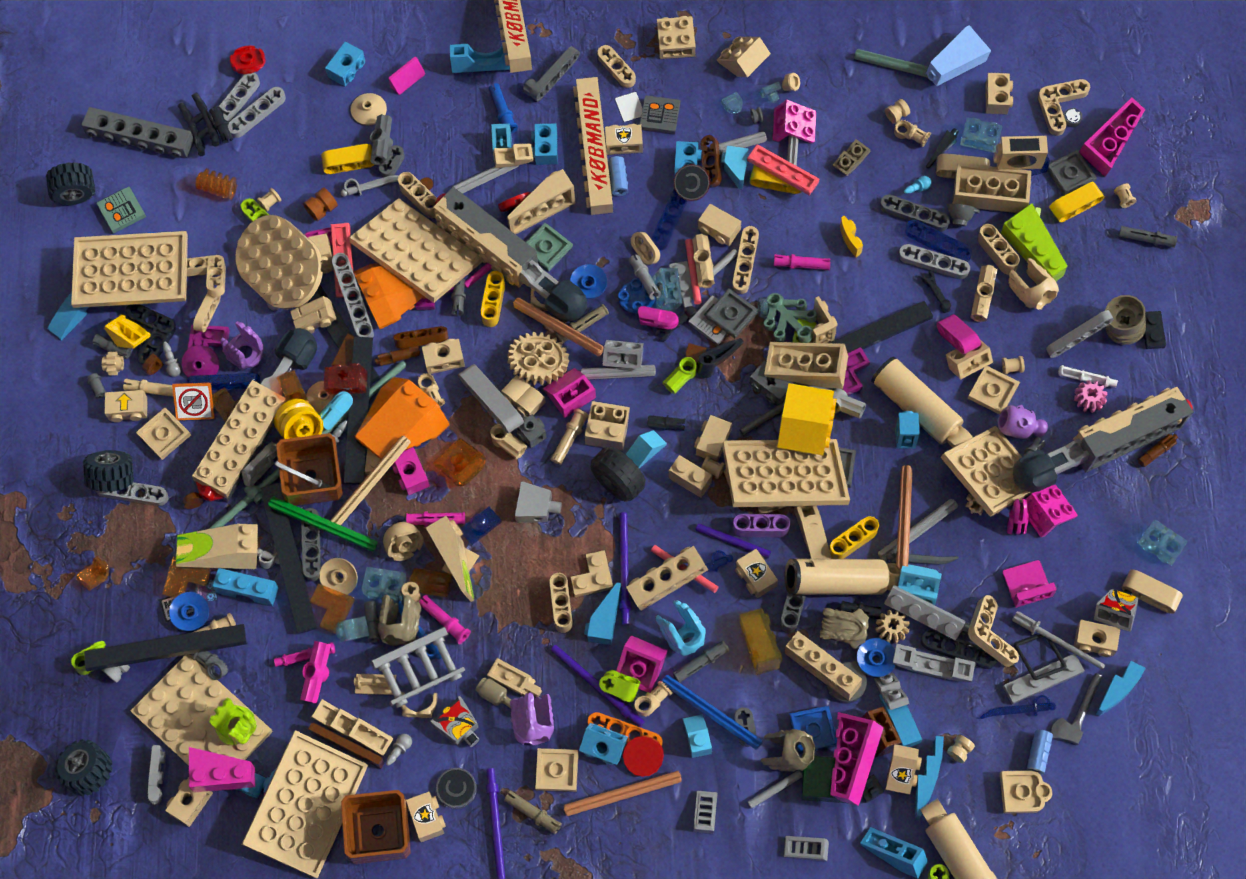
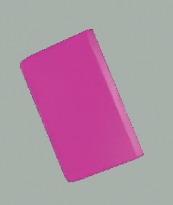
M413 57L389 77L390 87L398 95L402 94L425 75L424 69L417 57Z

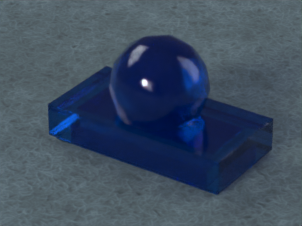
M489 506L481 513L475 514L471 521L460 529L464 538L472 546L498 526L502 520Z

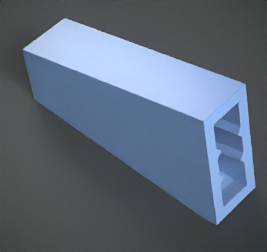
M970 25L966 26L930 62L926 74L938 86L986 62L991 50Z

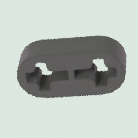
M393 145L388 150L386 164L379 166L381 176L395 175L405 158L404 150L401 146ZM397 152H399V155L393 157V153L396 154ZM390 165L391 170L385 171L384 168H388Z
M739 708L735 713V722L756 736L752 712L748 708ZM741 713L749 716L746 720L747 725H743V720L738 719L741 717ZM738 738L742 746L750 747V745Z

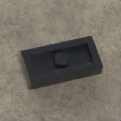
M1161 311L1145 312L1146 331L1144 333L1146 349L1165 348L1166 340Z

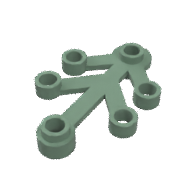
M778 293L770 294L766 300L769 312L767 319L764 321L765 329L772 331L776 328L774 319L778 311L781 316L777 330L774 332L775 340L782 342L786 339L785 328L788 322L797 332L798 339L803 343H809L813 338L811 327L802 326L795 318H806L808 322H815L817 320L816 311H805L807 303L804 299L787 300ZM785 307H796L797 310H787Z

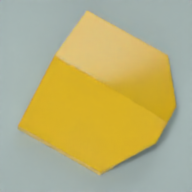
M120 315L104 327L117 347L134 349L151 335L139 324L126 319L124 315Z

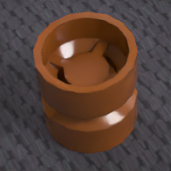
M324 187L315 193V197H310L303 202L306 211L317 222L326 216V211L331 212L338 206L334 197Z

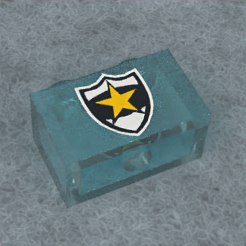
M660 268L653 276V281L661 292L660 297L656 299L657 309L676 311L683 303L678 268Z

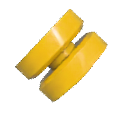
M293 399L282 404L276 411L274 426L284 439L322 434L323 420L310 403L303 399Z

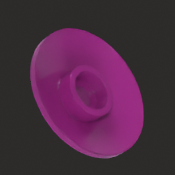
M196 345L184 353L182 369L190 380L199 383L207 382L218 373L219 358L210 347ZM197 361L201 362V368L196 366Z

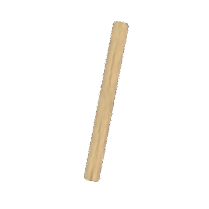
M401 436L330 521L342 525L409 446L411 441L407 437Z

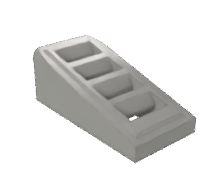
M697 791L693 832L714 834L717 792ZM700 798H713V801H700ZM700 805L712 806V809H702ZM699 813L711 814V817L699 816ZM698 821H711V825L698 824Z
M785 836L784 857L827 861L829 841L825 838ZM792 842H796L795 853H791ZM801 843H804L803 853H800ZM809 843L813 844L812 854H809ZM818 844L821 845L820 855H817Z

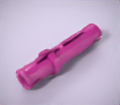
M775 254L774 266L790 267V269L830 270V258Z
M425 511L422 514L406 513V522L428 527V525L447 516L450 521L454 519L456 524H465V512L428 513V511Z

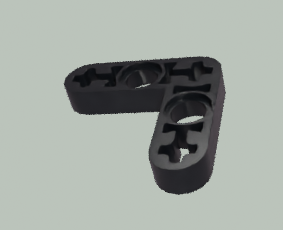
M141 304L128 305L126 307L128 318L152 330L150 337L138 354V359L143 365L146 361L144 356L154 353L158 358L163 352V343L170 341L176 331V326L171 318ZM132 310H133V311L138 310V312L142 315V317H141L139 314H137V313L132 314L131 311H132ZM155 316L156 319L153 323H147V317ZM160 321H161V323H162L163 325H165V326H167V325L169 324V325H170V328H166V329L164 330L163 326H162L161 324H159ZM154 339H162V343L160 345H152Z

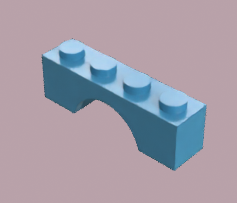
M468 44L450 45L452 73L509 70L510 67L506 66L504 55H507V53H503L502 46L494 52L480 53L473 50Z

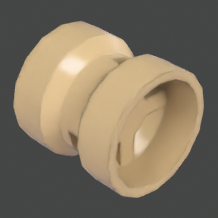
M899 99L895 102V105H890L885 109V114L895 124L901 117H906L910 114V108L903 99Z
M958 735L954 740L955 744L949 747L947 753L954 760L964 763L968 752H972L975 745L968 738Z

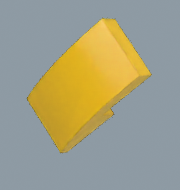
M843 216L840 222L842 237L851 253L858 257L862 253V241L855 236L856 226L854 222Z

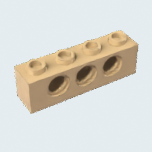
M694 546L691 548L686 547L680 551L678 556L666 559L660 567L648 570L642 578L633 579L626 588L637 607L642 611L708 571V568ZM682 563H688L685 570H679V566ZM665 573H671V577L667 581L662 580ZM647 584H654L652 590L645 591V587Z
M797 631L786 645L785 654L823 683L829 685L848 701L860 688L862 678Z

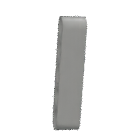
M337 253L332 258V264L358 337H374V331L350 261L344 253ZM340 260L346 261V264L342 267L337 266ZM346 277L352 278V281L348 284L343 283V279ZM356 294L358 297L355 301L348 300L349 296ZM361 311L364 314L361 318H355V313ZM362 329H369L370 331L367 335L363 336L360 334Z
M475 364L458 374L465 387L506 433L509 434L524 423L519 412Z

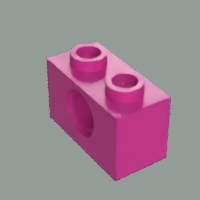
M414 447L403 451L392 464L394 473H399L401 477L398 481L402 491L406 490L408 495L430 487ZM409 469L414 470L410 475L405 474Z

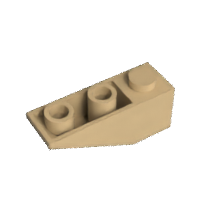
M795 506L794 512L810 558L831 559L817 506Z

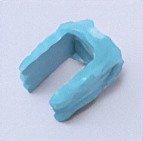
M676 600L673 601V604L684 619L685 624L677 631L671 622L662 619L659 615L656 616V622L660 626L662 636L665 637L669 647L674 652L686 656L694 653L699 647L704 645L706 630L693 610L687 604ZM686 638H693L691 641L687 643L683 642V640Z

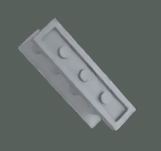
M445 627L371 661L370 664L373 670L379 669V671L383 672L395 698L390 701V707L394 705L397 708L408 703V698L449 679L453 682L462 677L461 673L465 671L464 667L456 670L444 644V638L448 635ZM432 643L434 646H437L449 671V674L438 678L425 651L427 650L426 646ZM412 652L419 655L431 680L430 683L420 687L408 661V654ZM395 660L401 663L413 691L403 696L389 668L391 666L390 663Z

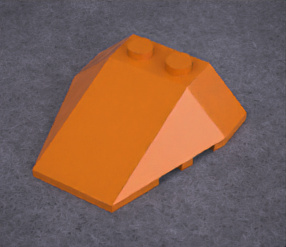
M379 263L369 264L353 271L379 329L399 321L401 315L408 309L412 310L415 307L414 304L420 299L426 298Z
M393 377L380 389L355 438L382 460L401 436H405L411 441L405 449L407 450L414 446H420L421 443L429 439L437 438L450 424L437 402L412 381Z

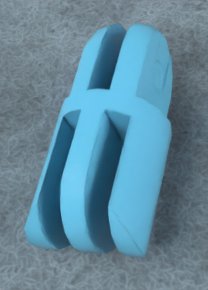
M341 391L337 393L319 413L325 429L330 430L351 407L353 398L348 392Z

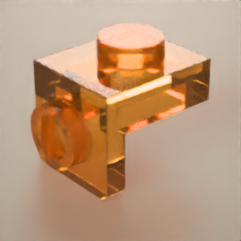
M96 556L93 558L92 565L77 573L76 579L90 591L108 579L109 566L104 560Z

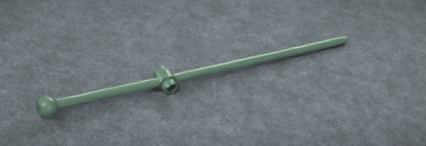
M401 361L370 388L369 399L393 377L399 374L406 367V362ZM349 409L330 430L324 428L322 434L331 433L340 423L345 421L349 417ZM279 468L258 486H246L244 489L247 493L246 497L209 529L223 527L251 501H254L256 504L261 503L263 497L260 488L271 485L280 477Z

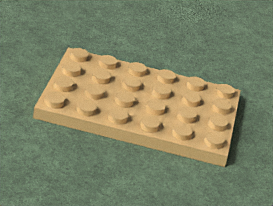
M399 198L349 239L351 244L433 303L482 263V258L478 257L477 253L470 251L463 243L457 241L456 238Z
M187 232L75 237L71 305L73 308L186 301Z
M830 439L829 448L824 449V455L777 448L778 440L723 441L722 447L733 507L849 505L850 497L837 439Z
M190 654L185 655L131 710L142 723L188 766L189 747L246 760L273 732L254 714L257 727L247 743L243 745L223 743L219 739L215 728L209 723L211 715L216 714L214 709L222 706V702L227 697L232 700L234 705L249 708L218 680L211 679L207 670L196 660H193ZM234 718L229 722L228 727L230 731L235 727L240 718Z
M295 730L241 845L317 879L343 823L341 801L346 795L356 794L368 764Z

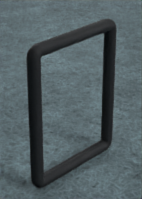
M1041 634L1019 641L1014 645L1034 680L1045 678L1067 668L1053 641L1046 638L1062 667L1038 676L1034 674L1019 646L1044 637Z

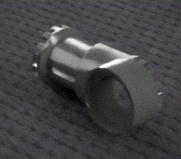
M209 651L192 654L191 658L204 665L211 679L218 680L228 673V666L225 665L226 663H223V660L218 658V655L212 654ZM215 665L220 668V675L215 672Z

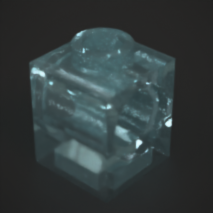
M365 616L337 623L336 634L341 642L369 636Z

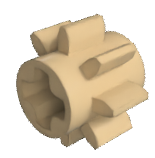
M108 352V355L102 358L103 371L108 372V375H118V372L124 369L123 357L119 356L117 352Z
M968 494L966 499L969 502H967L966 507H969L971 514L978 513L981 515L984 509L971 494Z

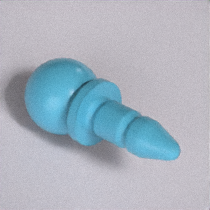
M921 176L912 185L908 186L904 193L928 190L932 185V181L927 176Z

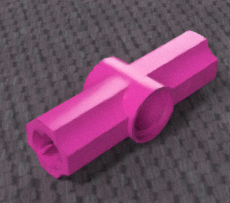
M314 641L310 661L302 669L305 682L300 700L317 704L321 684L329 676V669L326 664L331 644Z

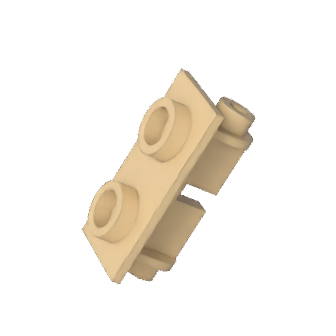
M356 674L354 678V685H356L355 694L393 695L384 675Z

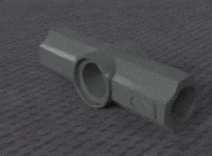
M381 114L377 116L375 130L372 131L369 137L373 143L370 161L374 165L382 166L386 164L387 152L393 145V140L390 138L392 118L389 115Z

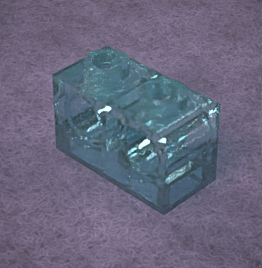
M967 118L960 145L994 153L996 152V145L999 143L1002 125H998L995 122L980 121L977 118Z
M1155 519L1138 542L1143 550L1149 553L1152 552L1158 556L1161 562L1171 566L1188 543L1187 540ZM1149 536H1155L1158 541H1152ZM1166 547H1172L1174 552H1169Z
M366 567L362 591L366 597L371 599L383 598L384 595H389L390 599H393L394 602H397V600L402 601L403 594L401 589L407 582L406 574L404 572ZM373 581L379 582L376 587H370V584ZM392 584L399 585L396 590H389Z

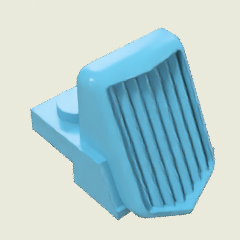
M914 565L902 566L898 587L936 605L942 574L934 569Z

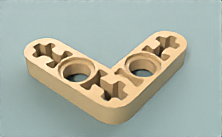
M1079 79L1046 86L1040 90L1038 100L1047 127L1052 135L1060 136L1066 128V121L1059 103L1086 97L1090 90L1088 81ZM1066 89L1069 94L1062 95L1059 90ZM1054 108L1057 113L1050 114L1047 109ZM1056 119H1057V121H1056L1057 126H1059L1060 129H1058L1057 127H1054V125H1055V120H1056Z
M213 255L187 259V276L207 274L206 287L208 294L211 297H219L224 294L226 266L222 256Z
M986 595L977 603L968 635L980 648L1004 666L1010 667L1018 662L1019 655L1011 645L991 631L998 605L992 596ZM980 615L985 619L986 623L981 620ZM991 641L996 645V649L992 646Z

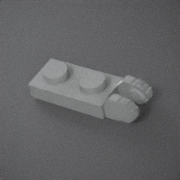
M153 745L151 751L148 799L152 805H158L162 800L159 784H163L164 773L160 771L161 764L165 763V752L162 751L160 745Z

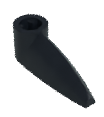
M741 338L735 339L702 353L699 356L697 373L704 378L711 377L714 374L715 367L729 358L744 341Z

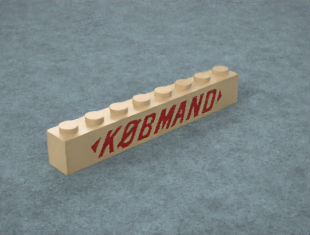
M494 0V3H498V5H495L497 16L500 15L497 18L499 28H502L500 30L501 41L505 40V42H502L503 53H507V55H504L506 66L510 67V73L532 70L531 55L520 0Z
M598 77L576 79V86L573 87L574 97H578V102H575L576 113H580V117L577 118L578 129L581 128L582 133H578L579 144H583L584 148L580 149L581 160H585L582 170L583 176H587V181H584L585 192H589V197H586L587 208H591V215L613 213Z

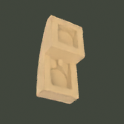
M513 144L512 148H494L493 150L495 168L517 166L533 161L531 144Z

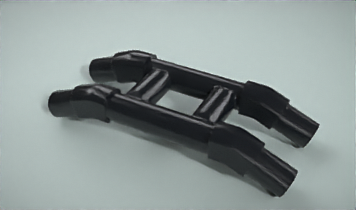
M198 92L192 95V98L200 113L195 117L192 116L184 102L177 106L192 133L198 155L204 156L205 144L202 138L209 134L212 145L217 147L219 145V134L214 127L206 104ZM204 119L207 127L198 132L196 124Z

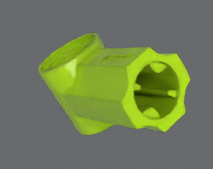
M686 357L680 361L679 366L663 381V385L668 391L676 394L689 379L695 377L697 373L695 360L691 357ZM686 366H691L693 369L690 371H685L683 368Z

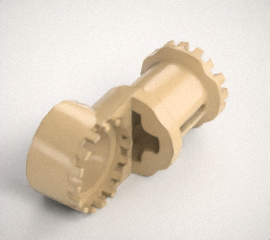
M899 120L894 128V134L897 138L912 139L920 143L921 147L925 146L927 143L926 139L928 140L931 135L930 132L926 133L917 128V125L906 122V120ZM904 126L907 132H899L898 127Z
M428 373L420 375L418 378L419 388L437 402L439 407L443 406L445 401L440 397L439 388L434 377ZM424 379H430L432 384L429 387H424L421 385V382Z
M659 681L658 686L651 693L637 698L635 701L637 713L642 717L649 716L668 695H672V692L665 683ZM642 702L650 704L649 708L644 711L639 709V705Z

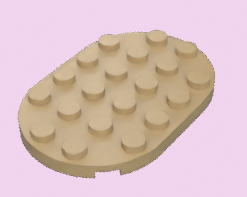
M266 215L250 223L239 238L236 248V266L240 276L266 302L274 307L288 310L289 308H298L304 305L315 294L322 278V257L318 248L291 222L282 217Z

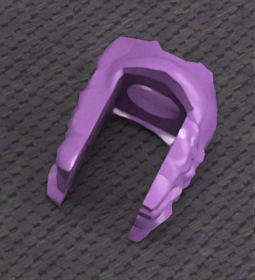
M237 321L235 324L240 334L235 336L230 342L223 337L220 341L226 359L239 369L244 370L256 366L262 359L264 351L259 336L251 327H246L244 323ZM242 346L251 347V356L244 358L245 356L239 348Z
M526 693L524 697L510 700L512 728L517 741L522 745L524 743L539 745L549 741L554 731L549 694L543 695L542 698L536 697L534 700L532 693Z

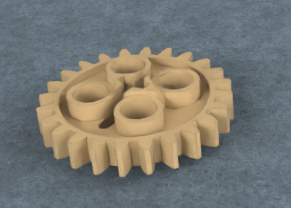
M533 332V336L526 333L525 338L520 335L519 340L514 339L513 345H510L507 356L508 363L510 364V369H514L513 374H520V380L525 377L526 383L533 380L534 385L537 381H540L541 385L544 384V381L551 384L552 379L558 381V376L563 377V373L567 371L569 354L566 353L567 348H562V342L556 343L557 338L550 339V334L544 337L543 332L539 336L535 332Z

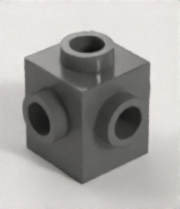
M533 414L523 417L524 423L517 427L518 432L516 433L518 438L522 442L525 441L531 449L547 438L543 422L539 418L536 419Z

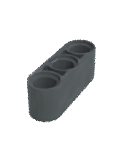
M787 594L780 622L781 629L784 632L793 633L798 628L806 595ZM796 600L800 605L793 607L789 602ZM792 619L795 623L787 625L785 620Z

